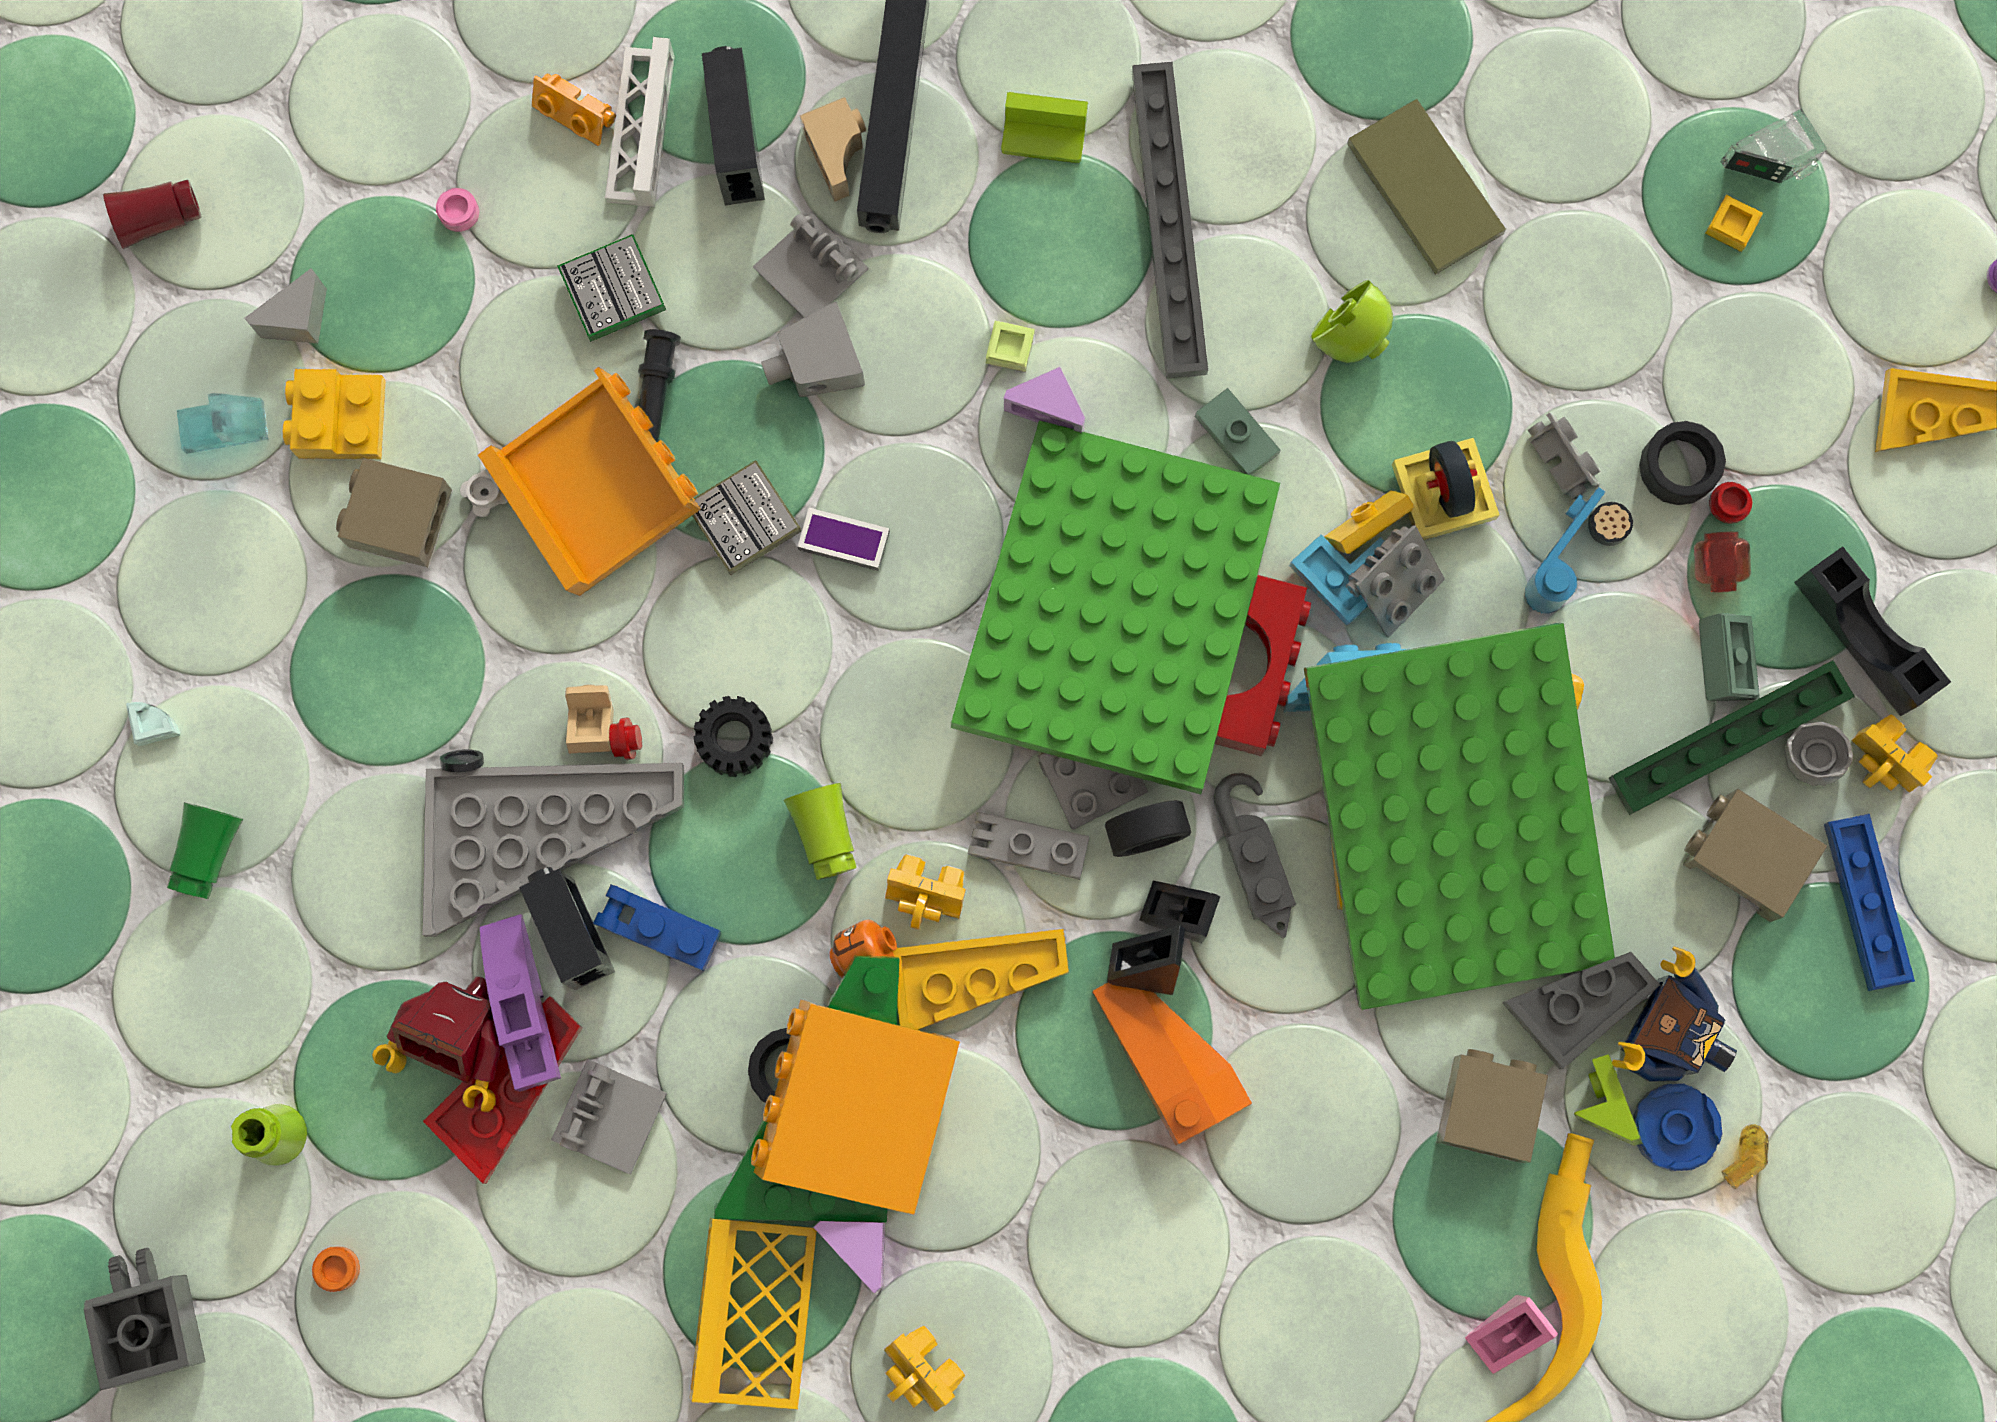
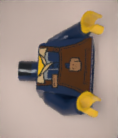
M1676 946L1672 948L1677 955L1676 962L1673 964L1662 960L1660 964L1663 970L1674 974V977L1667 975L1658 978L1657 982L1660 986L1649 995L1625 1042H1618V1046H1621L1620 1050L1625 1052L1623 1061L1612 1060L1614 1067L1627 1069L1649 1082L1679 1081L1685 1075L1697 1074L1704 1062L1725 1072L1731 1066L1737 1053L1736 1049L1717 1039L1725 1024V1019L1718 1013L1719 1005L1703 977L1695 968L1694 955Z

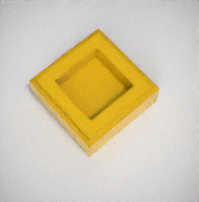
M1726 194L1705 234L1742 252L1763 213Z

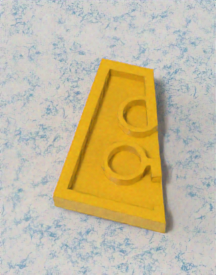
M1895 368L1885 371L1875 452L1997 429V382Z

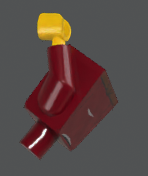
M475 977L465 990L446 981L439 982L429 992L403 1002L386 1036L389 1040L388 1044H381L373 1051L374 1062L384 1066L391 1055L390 1061L386 1065V1071L396 1074L405 1067L407 1056L466 1083L471 1078L476 1079L475 1085L467 1088L463 1094L465 1106L472 1109L475 1104V1097L482 1092L484 1098L481 1104V1111H491L495 1105L496 1098L492 1090L488 1089V1084L495 1079L500 1056V1045L489 1001L486 979Z

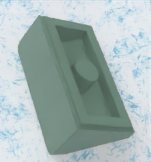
M1719 613L1700 619L1699 631L1706 699L1708 701L1759 699L1751 616Z

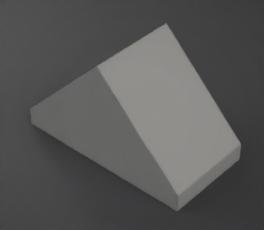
M309 269L244 319L260 338L318 344L327 288L315 272Z

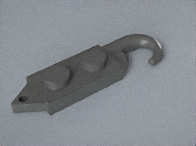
M1244 773L1230 774L1220 781L1214 793V805L1226 837L1225 840L1253 919L1259 918L1278 936L1284 939L1287 934L1291 907H1294L1296 903L1269 827L1262 818L1256 815L1236 816L1230 800V792L1237 785L1249 786L1258 796L1262 795L1263 790L1259 782L1250 775ZM1277 923L1283 924V930L1277 929Z

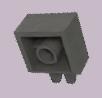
M148 1247L137 1250L135 1254L140 1281L139 1286L131 1287L127 1264L123 1257L120 1255L111 1257L108 1262L113 1293L86 1300L84 1303V1315L100 1391L206 1362L187 1275L170 1276L159 1280L156 1265L154 1264L155 1260ZM147 1325L149 1335L147 1338H141L140 1329L145 1328Z

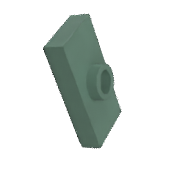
M1228 388L1195 413V418L1244 474L1253 475L1280 453V448Z

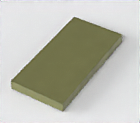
M1418 99L1348 139L1347 145L1435 275L1504 235L1506 228Z

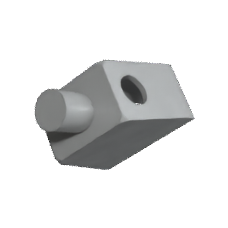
M837 302L830 303L781 330L778 333V338L783 354L761 362L769 385L793 378L799 397L853 389L865 385L862 368Z

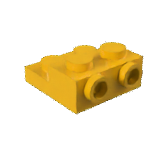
M295 369L294 380H288L285 386L286 402L288 405H292V420H285L283 424V440L285 445H290V450L299 459H381L385 378L382 375H340L336 369Z

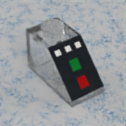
M1801 108L1732 144L1720 162L1726 169L1782 183L1794 176L1797 180H1801L1819 168L1817 162L1826 152L1827 147Z

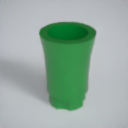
M184 802L181 828L169 869L172 873L168 880L167 888L187 895L209 899L213 886L212 883H217L222 864L232 840L244 819Z

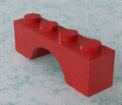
M1261 575L1257 576L1245 626L1251 629L1261 640L1267 655V669L1263 679L1253 688L1242 693L1226 696L1215 744L1261 757L1267 745L1275 746L1281 724L1280 722L1273 721L1277 705L1285 706L1291 682L1284 681L1287 665L1295 667L1301 647V642L1294 640L1297 626L1305 627L1311 608V602L1304 601L1307 591L1306 587Z

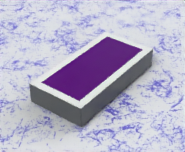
M808 508L797 547L799 551L879 571L890 530L886 527Z

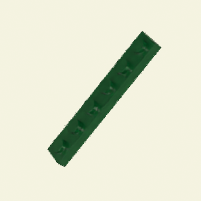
M1834 660L1619 771L1609 777V780L1628 814L1631 815L1794 730L1801 724H1805L1836 708L1855 696Z

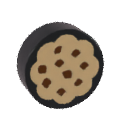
M1606 502L1599 505L1590 515L1588 521V529L1593 539L1606 546H1614L1623 542L1633 528V518L1630 511L1624 505L1617 502Z

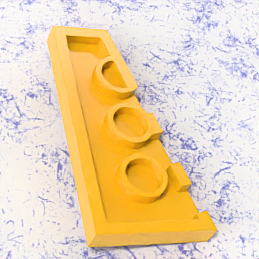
M1064 929L901 947L893 951L894 957L900 958L898 983L900 1026L920 1030L1069 973Z

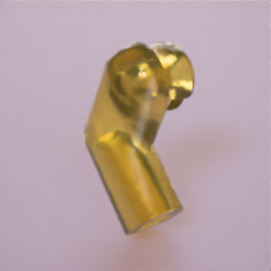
M1749 1124L1742 1129L1739 1138L1738 1160L1721 1171L1724 1179L1733 1189H1737L1767 1166L1769 1139L1761 1126Z

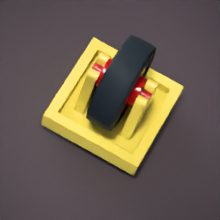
M1474 438L1460 442L1447 441L1431 447L1428 451L1393 461L1392 467L1400 492L1407 494L1414 505L1413 510L1408 513L1411 525L1417 527L1423 540L1497 520L1500 516Z

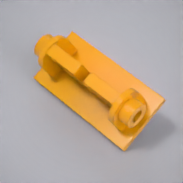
M547 73L542 79L535 76L533 80L532 107L539 110L543 115L569 128L578 136L584 137L599 146L601 144L603 125L609 128L616 119V114L612 112V107L589 94L581 101H578L577 98L581 95V89L562 79L558 74L551 76Z

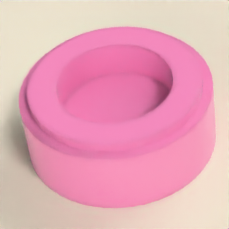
M452 188L442 193L438 198L436 213L441 223L447 229L461 232L470 229L477 222L479 206L469 191L462 188Z

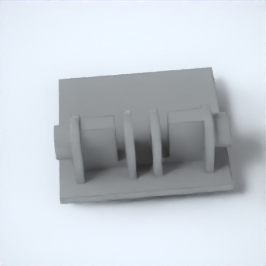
M802 213L795 216L790 223L793 230L753 266L803 318L832 303L869 269L813 213L806 217Z
M1414 525L1410 529L1405 526L1400 530L1394 529L1385 542L1374 550L1378 559L1368 556L1365 559L1368 566L1362 564L1354 573H1351L1348 577L1350 582L1346 585L1347 590L1355 597L1362 595L1388 638L1445 580L1421 534Z
M1046 753L1037 755L1040 760L1038 762L1045 777H1048L1072 830L1148 792L1143 780L1140 778Z
M587 1059L551 1140L567 1149L580 1152L631 1175L667 1093Z

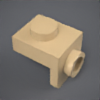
M583 685L567 687L565 698L569 709L566 738L568 753L611 752L609 727L613 724L614 709L608 686Z

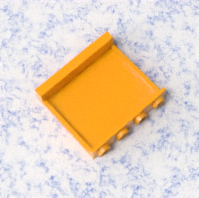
M600 367L594 370L598 376L597 380L501 450L490 445L478 454L480 460L565 590L581 596L701 509L693 498L698 495V492L685 474L679 476L671 465L676 459L670 449L662 440L656 442L649 432L653 424L639 406L633 408L626 396L631 392L626 383L617 373L610 375Z
M800 999L798 1009H792L787 1022V1034L791 1035L787 1051L780 1053L776 1063L775 1077L779 1078L774 1096L770 1095L764 1107L763 1121L767 1122L763 1140L757 1139L752 1151L751 1164L755 1166L754 1173L762 1180L914 1215L960 1041L947 1036L931 1034L816 1005Z

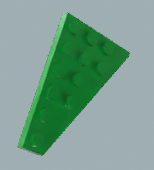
M854 955L838 988L832 994L827 1007L897 1025L900 958L893 956ZM763 1120L749 1143L745 1155L734 1170L732 1178L721 1198L714 1206V1219L887 1222L888 1212L887 1208L762 1180L754 1173L755 1166L751 1164V1157L757 1139L763 1140L767 1122Z

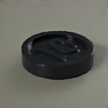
M472 749L455 750L445 753L440 757L441 769L448 772H467L478 769L484 765L483 753Z

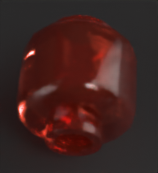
M1738 531L1704 533V540L1698 541L1694 545L1696 580L1702 584H1710L1711 592L1737 591V583L1746 581L1751 576L1749 542L1744 538H1739Z

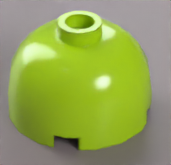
M1365 280L1341 298L1344 303L1335 311L1330 308L1311 334V338L1316 343V346L1332 359L1345 363L1360 361L1367 355L1371 359H1375L1389 345L1386 336L1389 334L1393 322L1390 302L1377 286H1374L1369 280Z

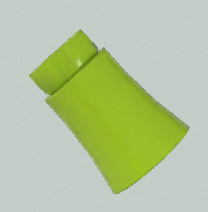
M841 783L815 788L783 800L796 825L809 865L813 864L817 880L833 877L857 868L851 853L854 852V847L845 816Z
M273 1104L264 1108L247 1110L236 1117L231 1125V1142L234 1147L243 1155L256 1158L267 1165L277 1166L292 1161L300 1154L307 1139V1127L303 1117L297 1110L284 1104ZM263 1128H265L264 1131H263L264 1134H265V1135H264V1138L261 1139V1136H260L261 1130H262Z

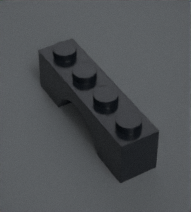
M1843 546L1794 582L1900 716L1917 708L1951 683L1950 679L1925 648L1905 641L1885 622L1871 598L1869 590L1870 579Z

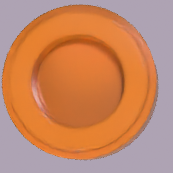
M341 1246L329 1247L321 1251L315 1258L312 1266V1275L316 1284L329 1292L348 1289L356 1282L360 1273V1263L356 1254L352 1250Z

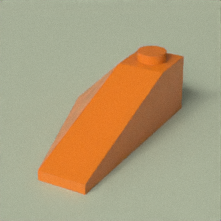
M1109 982L1092 991L1175 1145L1188 1140L1252 1104L1231 1064L1154 992L1116 986Z

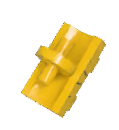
M1890 714L1876 724H1871L1862 729L1851 741L1866 753L1858 761L1869 771L1862 781L1864 785L1871 788L1880 781L1890 791L1900 784L1908 792H1911L1918 786H1924L1932 778L1928 771L1938 755L1921 742L1914 744L1907 753L1902 750L1895 742L1903 735L1906 728L1894 715Z
M906 854L903 856L897 869H890L885 898L899 902L898 911L913 915L911 928L920 929L923 918L939 922L941 914L959 919L966 891L963 888L964 871L946 866L942 867L938 881L922 877L925 861Z
M925 1326L916 1329L907 1336L904 1333L901 1334L884 1349L895 1363L885 1373L896 1386L887 1397L893 1403L903 1395L913 1408L925 1399L934 1412H936L955 1397L952 1392L958 1387L965 1374L950 1358L935 1371L923 1357L938 1344Z

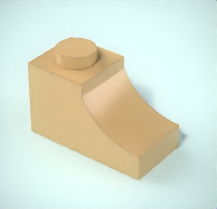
M843 97L800 115L803 134L834 202L849 196L846 169L854 153L863 149L861 133L866 132V127L857 108L851 110L846 98Z

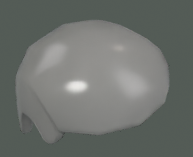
M1825 722L1801 724L1791 734L1785 747L1787 767L1798 780L1811 786H1825L1836 782L1844 776L1853 760L1849 739L1838 727Z

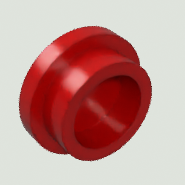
M1725 482L1717 486L1711 493L1709 507L1712 514L1719 521L1734 524L1742 521L1749 515L1752 509V497L1743 485L1736 482Z
M628 717L621 718L619 723L610 725L609 740L613 755L616 758L624 757L626 760L635 759L636 750L642 749V735L639 726L633 725Z

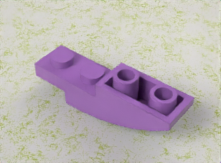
M516 915L481 926L480 942L489 1001L499 1045L505 1049L514 1089L520 1092L561 1079L541 998L544 996L523 915Z

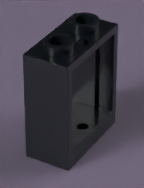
M552 867L540 869L527 877L529 883L520 886L519 889L561 983L574 990H578L614 973L613 965L593 924L575 880L560 868L553 871Z

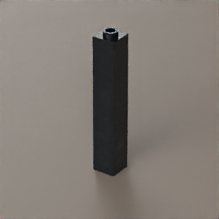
M886 0L857 205L859 226L865 227L868 231L874 233H887L889 230L899 231L929 14V0Z

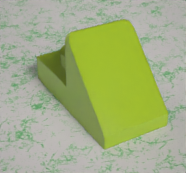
M1609 1054L1592 1059L1596 1071L1588 1074L1597 1099L1606 1097L1607 1102L1574 1112L1575 1117L1633 1146L1642 1144Z

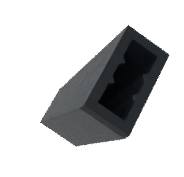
M717 47L711 52L702 53L715 170L724 204L726 206L765 200L742 47Z

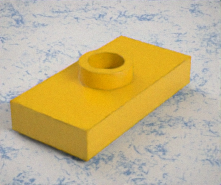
M1390 490L1376 501L1366 502L1355 508L1351 512L1350 519L1324 537L1337 551L1350 554L1411 512L1414 505L1407 494Z

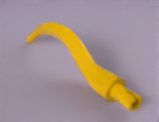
M1572 1133L1567 1134L1558 1174H1548L1538 1219L1537 1255L1539 1265L1556 1296L1562 1314V1332L1558 1347L1547 1371L1534 1389L1485 1422H1520L1545 1406L1577 1374L1596 1339L1602 1316V1295L1599 1279L1584 1240L1582 1228L1592 1186L1584 1183L1594 1144L1593 1139Z

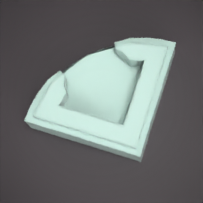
M143 702L126 703L134 744L142 746L180 736L177 724L163 710Z

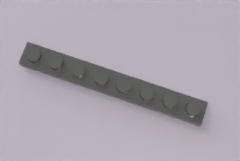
M1173 61L1132 65V81L1166 379L1207 375L1208 362Z

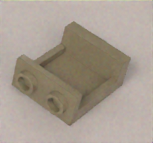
M1739 789L1729 793L1726 797L1720 794L1707 811L1706 816L1711 818L1705 830L1702 832L1698 829L1688 841L1684 851L1689 855L1683 865L1690 870L1695 867L1701 869L1759 907L1756 913L1769 922L1781 919L1787 913L1827 848V845Z

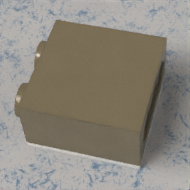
M362 458L360 468L355 469L350 478L349 492L351 496L347 508H343L337 518L336 530L339 532L337 537L350 549L429 569L453 490L444 478Z
M1468 1049L1467 1055L1461 1054L1453 1057L1436 1143L1518 1163H1530L1548 1075L1537 1073V1065L1525 1061L1511 1059L1510 1066L1493 1062V1054L1474 1049Z

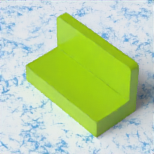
M1007 92L1001 152L1006 155L1080 163L1087 122L1088 102Z

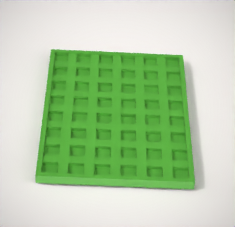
M1039 420L951 720V728L1201 795L1280 483L1086 432L1080 433L1071 428Z
M1554 623L1304 668L1358 1006L1361 1010L1581 971L1615 958L1564 623Z

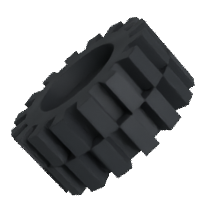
M725 696L722 697L723 701L717 703L716 700L710 702V708L706 711L702 709L699 713L700 720L699 722L695 721L693 728L695 730V736H693L694 744L703 761L709 768H713L715 772L721 775L726 773L729 777H737L739 773H743L745 776L750 774V770L754 767L760 768L763 765L762 760L764 757L768 758L771 752L769 749L770 744H773L772 729L763 710L761 711L753 701L748 702L744 697L737 696V699ZM730 721H739L745 724L750 733L747 745L737 752L725 751L717 742L719 729Z

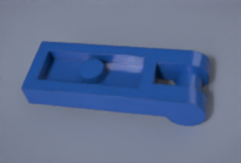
M610 884L605 895L609 899L603 912L597 913L593 922L594 925L705 971L721 935L720 930ZM624 905L635 909L629 925L618 920Z

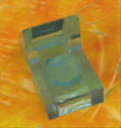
M210 393L208 394V405L177 410L181 449L186 454L269 440L264 401L261 398Z

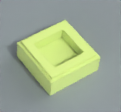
M994 321L986 355V364L1026 372L1035 329Z

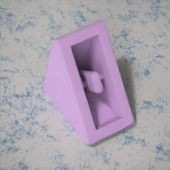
M1060 367L1006 390L1004 411L1037 423L1040 420L1071 428L1080 433L1084 431L1085 417Z
M820 1221L814 1226V1229L873 1293H876L883 1286L885 1222Z

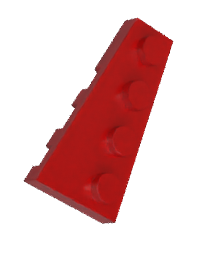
M549 996L542 1005L559 1067L583 1027L553 997ZM500 1046L495 1079L488 1084V1089L492 1090L496 1098L495 1105L491 1111H481V1104L484 1098L482 1092L475 1097V1104L472 1109L465 1106L463 1094L467 1088L475 1085L476 1079L471 1078L468 1083L462 1082L423 1120L432 1132L482 1184H487L548 1085L546 1083L520 1092L516 1091L505 1049Z

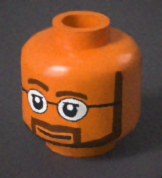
M869 919L863 920L836 934L833 940V948L830 950V960L837 974L843 978L854 955L894 957L893 951L897 949V943L889 928L885 926L880 927L876 922Z

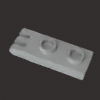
M977 812L975 821L983 825H990L991 829L990 832L973 829L971 838L987 842V847L969 845L968 855L1080 880L1089 836Z

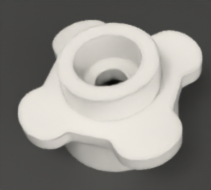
M483 469L481 473L473 475L460 487L461 495L470 500L473 505L472 511L478 517H486L492 508L498 504L503 505L508 502L487 469ZM487 489L489 491V494L487 496H482L481 492Z

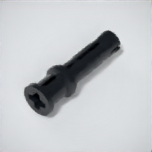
M649 329L644 331L643 339L647 341L644 363L640 364L638 369L639 377L643 379L639 407L652 422L653 427L649 429V432L655 441L658 442L667 383H671L672 379L675 378L676 371L672 369L675 346L680 345L681 337L669 331Z

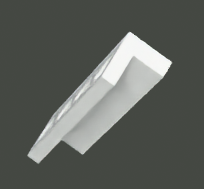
M653 37L652 49L625 47L605 192L607 203L655 207L675 58L670 39ZM634 60L650 62L648 78L642 83L632 74ZM632 82L635 88L630 91V86ZM642 94L645 98L643 116L635 121L627 111L628 104ZM626 120L630 123L627 128H625ZM637 132L640 135L638 153L630 159L622 149L623 141ZM621 158L626 162L622 166H620ZM632 170L635 173L634 193L616 191L618 179Z

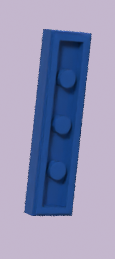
M1870 814L1825 823V832L1868 991L1915 982Z

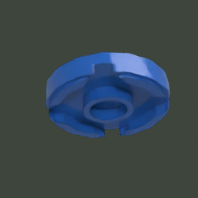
M1684 1083L1665 1084L1647 1092L1637 1104L1633 1115L1642 1140V1144L1637 1145L1641 1154L1653 1165L1668 1171H1688L1706 1164L1716 1151L1717 1145L1720 1144L1723 1134L1721 1116L1714 1102L1706 1094H1702L1698 1089Z

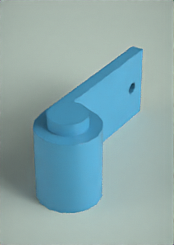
M1598 487L1587 502L1582 499V495H1579L1565 513L1573 521L1525 587L1526 601L1533 610L1539 613L1550 614L1561 608L1574 594L1577 587L1575 572L1569 565L1560 560L1558 556L1605 494V491Z

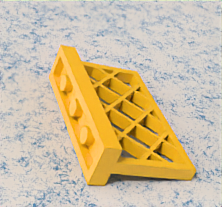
M710 1218L689 1396L691 1402H714L798 1409L817 1232L814 1228ZM737 1230L755 1231L766 1245L748 1262H745L735 1250ZM763 1232L780 1235L770 1242ZM788 1235L806 1236L804 1255L793 1265L789 1266L775 1249V1246ZM771 1251L785 1271L765 1287L750 1267L767 1252ZM735 1257L742 1267L732 1274ZM803 1264L802 1278L800 1280L794 1271ZM746 1271L761 1291L740 1308L730 1295L731 1283ZM790 1275L800 1288V1297L794 1305L784 1311L770 1294V1291ZM766 1296L781 1316L760 1332L745 1312ZM730 1302L737 1312L727 1319ZM798 1309L797 1325H795L789 1316ZM741 1316L755 1333L756 1337L735 1353L725 1341L726 1328ZM785 1320L795 1332V1344L779 1357L764 1337ZM761 1341L776 1361L755 1378L740 1360V1357ZM725 1347L732 1357L722 1365ZM793 1355L791 1372L784 1362ZM736 1362L751 1382L737 1394L720 1393L721 1374ZM779 1366L782 1367L791 1379L789 1398L770 1397L760 1385V1382ZM756 1386L763 1396L746 1394Z

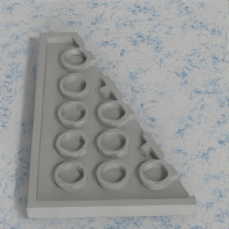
M683 763L480 767L467 772H448L441 768L426 769L423 936L435 937L520 893L519 887L529 883L527 877L540 869L552 867L553 871L559 868L563 871L684 808Z

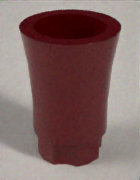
M183 180L175 184L170 181L152 187L103 194L110 222L123 249L162 232L185 226L188 221L202 218L197 198L189 180Z

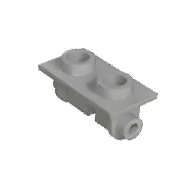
M1548 413L1546 416L1551 423L1545 427L1541 421L1529 428L1528 432L1531 435L1529 441L1533 444L1545 464L1559 455L1562 462L1549 471L1562 489L1563 494H1569L1572 500L1587 491L1584 484L1588 481L1595 487L1600 485L1595 475L1601 471L1587 451L1580 454L1572 441L1578 438L1568 420L1565 417L1558 420L1555 415Z

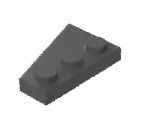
M1629 952L1502 1003L1560 1070L1564 1069L1658 988L1660 984L1636 956Z

